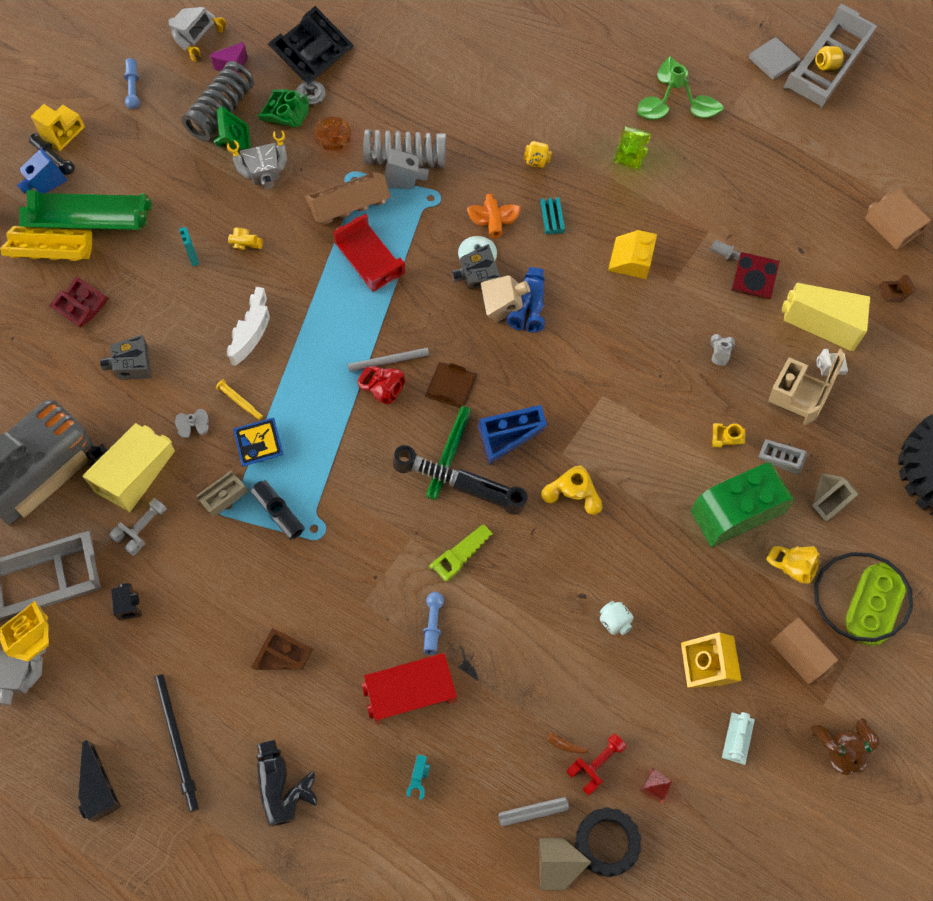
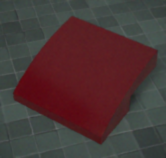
M76 276L66 291L60 290L49 306L81 328L102 309L109 298Z

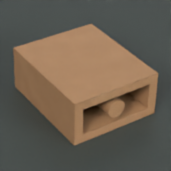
M899 189L892 194L890 192L887 193L880 202L871 204L867 209L869 212L865 217V220L896 250L923 233L931 222V219Z
M799 617L770 642L808 685L814 680L819 683L835 670L832 665L838 659Z

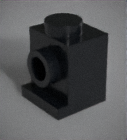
M124 583L118 585V588L111 589L113 615L119 621L142 616V612L136 606L140 603L139 595L132 589V584Z

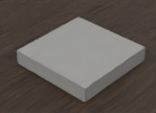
M777 37L754 50L749 55V59L772 80L800 62V58Z

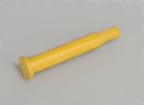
M224 379L218 382L216 385L217 390H221L258 420L263 418V415L230 388Z

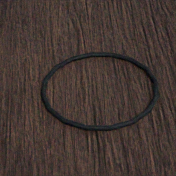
M850 552L833 558L820 570L814 584L815 604L822 619L838 634L855 641L877 642L894 636L907 624L913 609L912 589L903 572L889 560L872 553ZM851 556L871 557L886 563L900 575L908 590L909 607L903 622L892 632L876 638L856 637L840 630L826 617L819 603L818 586L824 572L836 561Z

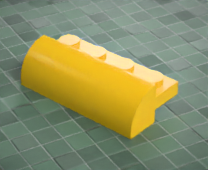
M13 226L6 233L8 241L0 248L1 255L10 256V258L29 257L30 259L49 258L50 260L69 259L70 261H79L81 259H89L91 255L92 231L91 229Z

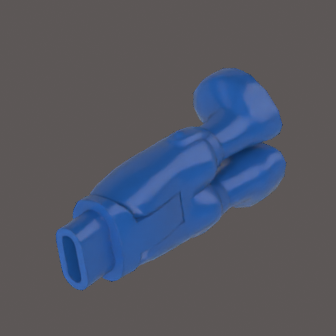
M530 267L528 273L525 274L524 281L528 283L530 292L521 296L522 308L509 313L507 324L510 327L519 331L523 330L526 310L530 308L526 330L534 333L544 329L545 320L539 316L544 306L545 277L543 276V269Z

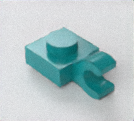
M417 755L412 780L407 788V797L409 798L414 789L420 791V801L425 797V790L421 783L422 779L427 778L429 774L430 764L427 763V756Z

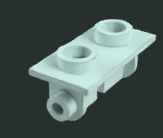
M741 712V715L731 713L722 758L743 765L746 764L755 719L750 718V714Z

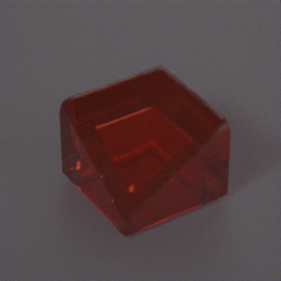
M652 768L640 791L662 803L666 798L672 781L658 770Z

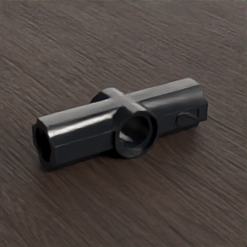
M266 480L259 481L254 485L251 493L269 514L271 520L279 526L289 540L299 537L305 530V527L288 508L285 501L278 496ZM277 507L283 508L278 513L273 512V510Z

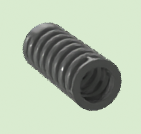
M227 62L223 70L208 85L207 90L202 92L201 97L197 98L195 104L191 105L189 111L182 116V123L186 130L199 140L209 141L212 134L216 133V128H218L217 112L211 106L216 109L222 107L223 105L217 101L218 99L225 105L223 107L232 113L233 108L237 107L239 101L243 100L244 94H247L250 88L254 86V79L250 72L237 62ZM240 71L241 73H243L246 76L248 82L237 72ZM227 85L232 87L236 91V93H234ZM222 92L227 94L231 100L225 97ZM191 120H193L196 126L200 129L199 131H197L194 128V126L191 123Z

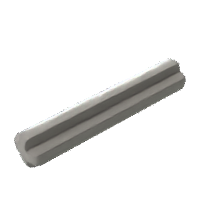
M566 797L500 812L498 815L501 826H506L564 812L569 809V804Z

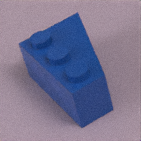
M541 405L479 420L478 428L488 465L545 430L547 423Z

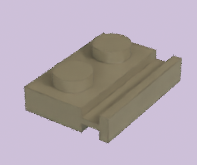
M229 471L196 495V498L210 515L215 517L249 491L232 471Z

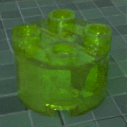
M624 126L619 138V145L616 147L613 162L639 170L642 163L641 158L644 159L647 154L648 147H645V144H648L651 133L630 126Z

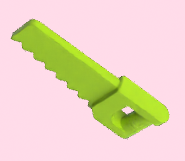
M481 525L454 548L447 550L429 565L430 569H434L447 582L460 571L463 563L467 562V558H471V554L476 553V549H480V545H483L484 541L488 540L489 536H492L493 533L485 525ZM444 560L452 567L450 572L442 566L441 563Z

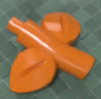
M487 194L484 206H469L467 212L470 219L476 225H488L491 238H498L502 236V224L509 225L513 223L520 213L521 206L503 205L498 207L497 200L493 199V195Z

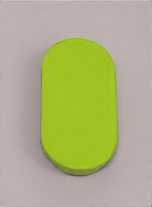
M886 563L871 565L862 573L846 615V628L849 634L856 637L876 638L892 632L906 593V586L900 575ZM888 638L877 642H857L866 646H876L883 643Z

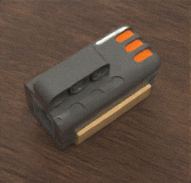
M54 400L43 401L9 431L0 435V517L9 526L20 516L25 518L89 460L86 453L90 452L94 442L83 426Z

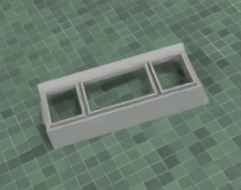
M841 3L833 19L794 73H790L783 89L790 88L819 104L820 108H822L870 40L877 25L860 17V13ZM837 26L862 39L855 50L830 37ZM825 43L840 47L845 54L850 56L832 82L807 69ZM801 76H807L808 78L825 86L827 90L820 88L819 86L811 83L810 81L802 78Z
M90 531L1 557L0 576L54 560L60 590L5 607L0 580V621L16 616L33 601H36L41 608L101 590L102 586L99 581ZM84 551L90 580L67 587L62 557Z

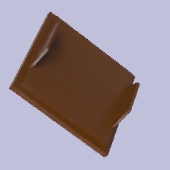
M439 362L425 397L461 408L466 405L477 374L467 371L465 367L454 363L448 365Z

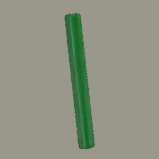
M462 406L438 462L439 466L443 464L445 468L450 467L471 415L469 407ZM432 477L426 497L436 500L444 481H439V479H433Z

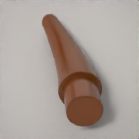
M552 732L547 738V741L556 748L574 753L588 752L586 748L574 745Z

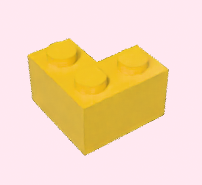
M43 104L31 115L41 138L51 143L52 147L59 152L85 128L80 115L64 105L55 111Z

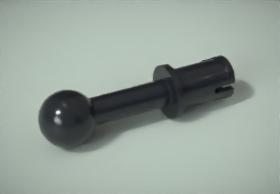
M37 133L30 135L29 143L38 150L42 148L59 165V170L64 175L74 172V164L70 160H63L52 150L51 143L44 141Z

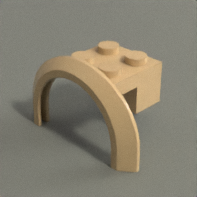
M839 349L825 382L806 375L808 365L788 358L772 388L768 402L804 416L803 425L815 421L844 361L842 349Z

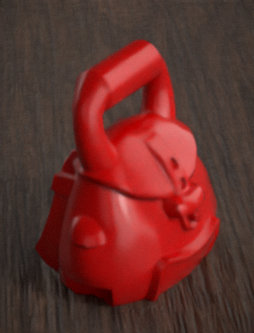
M370 366L364 369L357 383L361 389L371 392L376 400L389 405L400 394L406 379L400 369H383ZM372 372H376L369 384H365Z

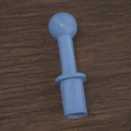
M128 58L125 60L126 73L124 74V79L128 81V96L125 98V105L129 109H136L140 105V100L136 96V81L139 80L137 61L133 58Z
M439 592L430 593L426 599V603L430 608L428 628L423 629V634L425 635L423 653L426 655H435L437 653L438 637L441 635V631L437 629L438 612L444 604V598Z

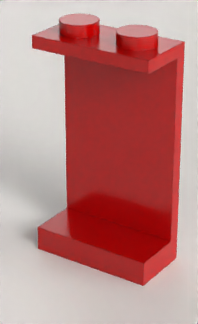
M367 214L354 218L350 223L338 227L333 232L334 243L372 292L406 274L405 262L401 257L395 259L369 226Z
M445 653L364 675L365 682L361 683L364 697L369 696L371 705H367L370 719L375 718L376 725L381 724L380 720L441 702L447 701L448 704L457 702V695Z

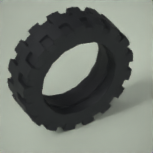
M606 807L593 811L580 823L575 836V848L591 861L586 868L599 876L613 877L623 874L637 862L642 846L640 841L642 840L641 834L638 832V826L636 823H633L628 814L622 813L619 809ZM599 822H614L622 827L627 835V852L616 863L600 862L589 849V833L593 826Z

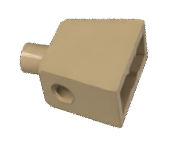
M511 276L481 282L486 314L495 323L508 317L510 312L521 309L523 306L521 296L530 292L526 281L518 284Z

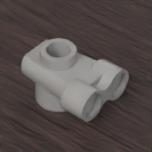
M718 334L711 337V346L714 348L712 362L720 366L728 363L731 351L735 348L734 338H722Z

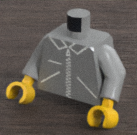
M204 7L184 8L175 18L169 19V27L172 31L173 39L182 49L189 52L193 62H196L194 54L199 55V57H201L199 48L191 47V45H195L213 23L217 32L222 33L223 27L226 28L224 18H215V15Z
M274 131L273 137L277 141V146L275 143L241 150L240 154L238 153L239 144L237 141L234 140L236 145L234 150L227 144V150L234 156L232 159L237 171L246 179H251L255 185L262 184L265 189L272 188L274 186L273 181L280 178V172L284 170L287 162L286 146L283 145L285 140L284 132L282 131V138L277 139L276 132Z

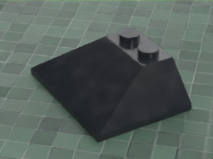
M316 6L305 13L301 22L284 36L280 33L268 43L307 85L354 47Z

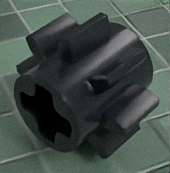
M104 444L95 447L91 446L90 452L86 453V456L90 459L87 462L90 468L110 448L106 449Z

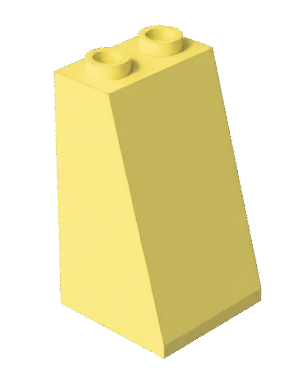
M796 283L794 289L789 291L787 301L783 302L782 312L785 313L784 321L849 351H854L867 332L870 296Z
M135 423L82 477L96 494L130 513L175 452L171 444L172 441L164 435L158 436L154 434L155 432L146 425L142 427Z

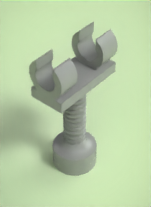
M153 498L148 503L149 510L134 527L128 529L120 522L118 527L114 528L109 535L117 543L125 537L126 533L133 538L125 547L132 556L136 555L141 547L145 545V542L137 536L140 533L139 531L155 515H162L167 510L156 498Z

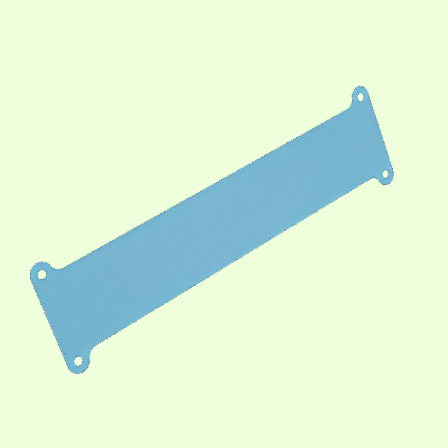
M356 171L350 172L345 176L344 182L350 181L353 177L358 178L367 174ZM415 185L413 189L388 188L391 198L386 199V203L381 205L374 203L369 205L367 210L350 212L351 215L344 217L341 226L350 223L356 217L367 214L369 226L395 259L401 257L405 261L422 211L425 208L437 206L441 201V195L435 190ZM429 195L434 196V200L428 201L427 197ZM334 243L266 418H275L284 455L248 465L242 483L249 492L232 503L231 509H224L220 512V515L283 532L271 520L269 514L251 493L255 484L266 480L305 527V530L299 537L318 540L325 534L326 525L319 519L316 510L360 388L357 380L364 371V369L349 372L348 364L370 359L398 278L372 292ZM277 507L273 510V512L278 513L283 508ZM312 525L318 526L316 533L310 531Z

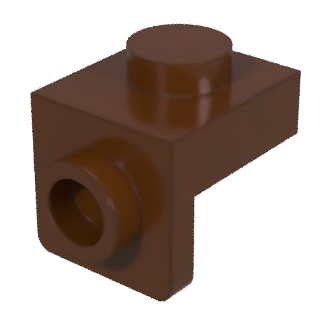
M903 275L897 281H883L878 285L882 297L887 302H903L916 291L908 275Z

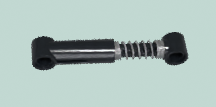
M401 445L395 450L393 468L399 473L404 474L413 471L416 473L421 472L422 475L427 474L428 477L432 476L433 479L437 478L439 481L443 480L444 483H450L449 485L453 486L454 490L503 507L506 512L513 515L522 512L527 502V492L521 487L511 488L463 469L458 471L453 468L450 470L449 467H443V464L439 466L437 463H432V460L428 462L426 458L423 460V457L417 456L418 454L415 453L414 449L408 445ZM406 457L409 461H401L399 458ZM511 498L518 499L520 503H514Z

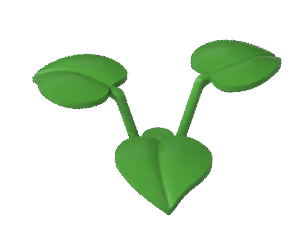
M669 56L660 66L657 73V78L660 82L664 84L669 83L664 99L661 101L657 97L644 98L638 105L637 113L639 116L649 120L663 118L669 112V107L664 103L667 101L671 88H681L683 85L686 87L690 103L693 104L690 110L694 116L710 118L722 112L724 107L709 96L700 95L693 100L688 79H686L688 76L687 69Z

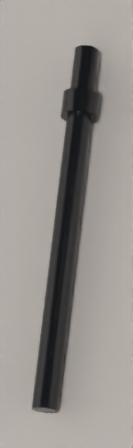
M163 674L155 676V681L182 784H180L182 795L186 797L189 812H195L199 810L195 795L196 785L194 780H191L165 677Z

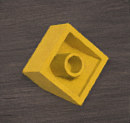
M637 230L616 237L608 271L647 279L657 234Z
M715 633L681 643L688 688L723 686L742 681L734 636Z

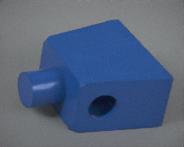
M41 148L20 168V172L24 175L25 179L17 184V186L24 194L27 193V190H32L33 188L39 193H47L68 179Z

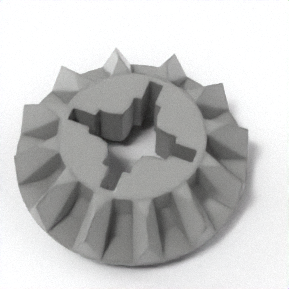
M312 81L309 85L303 82L296 90L297 93L307 96L309 105L313 104L316 106V103H322V99L325 98V88L317 81Z

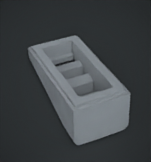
M765 439L758 459L800 475L806 461L807 451ZM773 448L771 456L767 455L769 449ZM778 451H780V452H781L780 457H779V458H776V455H777ZM786 454L789 455L788 461L784 460ZM794 458L798 459L797 463H793Z

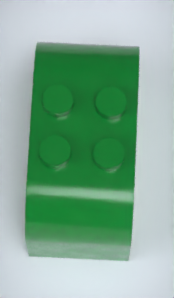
M768 462L708 489L696 499L690 512L710 546L714 547L785 514L795 500L772 463Z

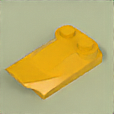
M33 601L0 627V641L8 657L29 662L49 646L48 616L36 601Z

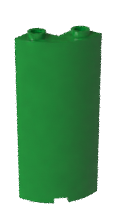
M27 190V207H19V227L141 230L143 227H146L148 210L152 208V202L145 193H140V195L39 193L35 190Z

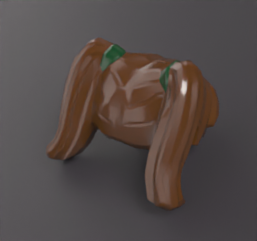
M864 718L857 721V732L844 731L831 736L827 729L821 725H813L811 727L812 735L817 736L823 746L830 751L828 755L831 759V765L837 772L843 775H851L853 772H864L868 764L870 752H873L879 746V737L867 725V721Z

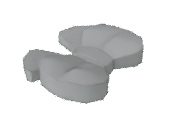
M198 409L194 414L186 415L179 413L175 419V425L178 429L177 433L182 438L188 439L190 437L191 427H196L200 435L207 433L210 428L209 417L203 409Z

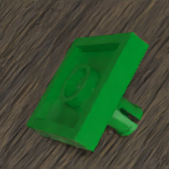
M223 106L217 109L219 135L214 137L216 146L222 148L224 145L229 144L231 148L236 149L235 140L239 144V153L241 150L250 149L249 125Z

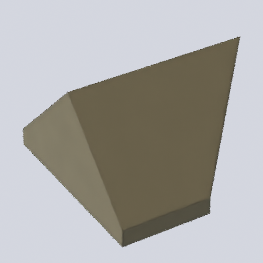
M821 473L812 506L827 522L848 507L858 497L859 492L845 477Z
M539 838L540 890H565L591 861L564 838Z

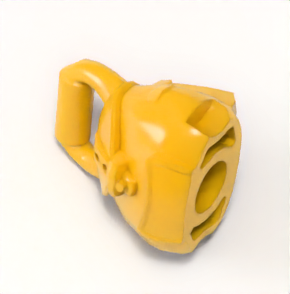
M773 546L766 560L770 565L782 569L785 574L801 584H809L817 572L820 554L815 546H796L791 549ZM780 552L784 553L785 556L782 562L775 561Z

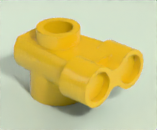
M234 228L233 235L228 237V243L237 250H245V247L256 249L263 247L262 238H258L257 235H249V230L244 228Z
M713 423L712 447L722 448V445L745 444V429L739 424H730L727 427L723 426L722 423Z

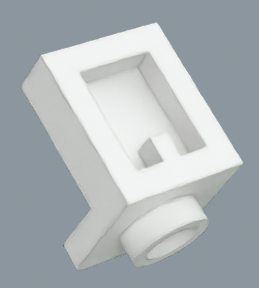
M823 349L817 357V367L821 370V376L829 374L837 353L829 354L828 349ZM843 353L844 361L838 375H846L848 372L845 353Z

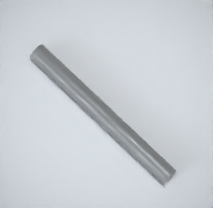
M428 348L350 363L348 364L349 372L370 366H381L429 356Z

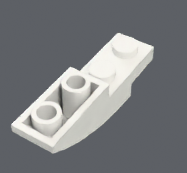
M256 287L254 294L250 296L251 307L245 314V321L238 320L237 327L233 328V341L227 348V357H229L233 366L238 365L251 353L267 327L270 315L267 306H265L267 297L264 288Z

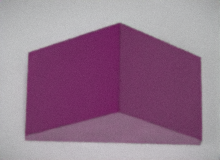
M244 42L210 54L213 68L217 71L223 70L229 61H234L244 66L248 58Z

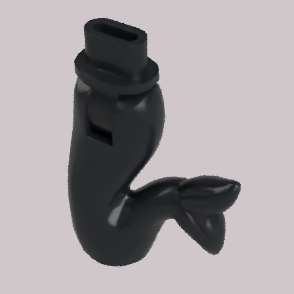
M276 740L257 744L259 753L256 756L258 760L259 792L269 827L294 821L296 804L299 800L316 806L317 798L311 790L315 781V772L312 771L302 778L282 799L287 768L285 760L281 755V750L277 749Z

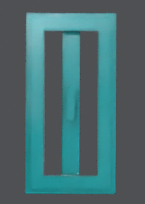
M555 197V200L548 198L547 201L540 199L545 234L564 233L565 227L559 197ZM553 205L556 206L557 218H558V223H559V228H558V229H557V226H556V220H555V214H554ZM546 206H549L552 229H549Z
M186 227L179 228L192 267L199 265L188 229Z

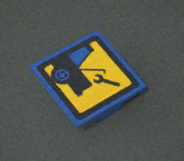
M274 417L233 429L242 467L284 455Z

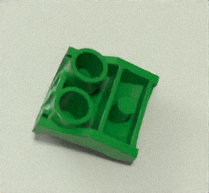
M273 89L270 98L257 117L264 122L291 127L301 126L308 114L309 99L305 94H299L295 90Z

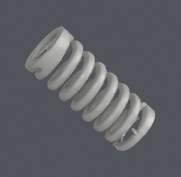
M365 129L363 141L364 164L373 165L377 159L380 165H384L391 148L390 131H385L383 150H381L380 130H375L373 145V142L370 141V136H373V130ZM400 131L395 132L393 149L418 156L419 167H424L427 161L430 168H434L436 162L437 168H445V133H437L435 135L433 152L431 134L426 133L422 152L421 133L416 132L412 152L411 133L409 131L405 133L402 151Z

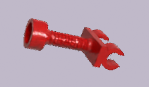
M615 733L607 739L608 747L590 765H587L579 757L566 770V773L573 778L582 769L592 779L582 789L588 796L603 782L595 774V771L615 752L621 754L627 748L625 742Z

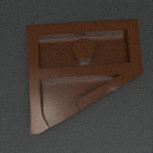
M272 628L251 668L255 670H303L313 648Z

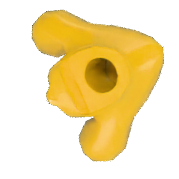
M582 465L569 469L558 479L546 485L541 491V498L546 503H554L558 500L559 494L563 493L564 496L576 500L584 498V508L588 514L596 515L603 509L602 501L594 488L590 475Z

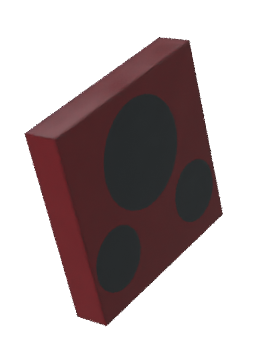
M741 252L731 291L770 300L780 261Z

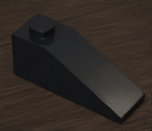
M86 740L82 742L78 793L81 805L78 808L84 819L87 818L92 822H96L121 808V805L94 744Z

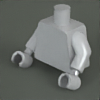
M46 648L29 662L8 657L4 651L0 650V705L11 706L13 693L26 694L28 689L42 676L43 658L41 655L45 653Z

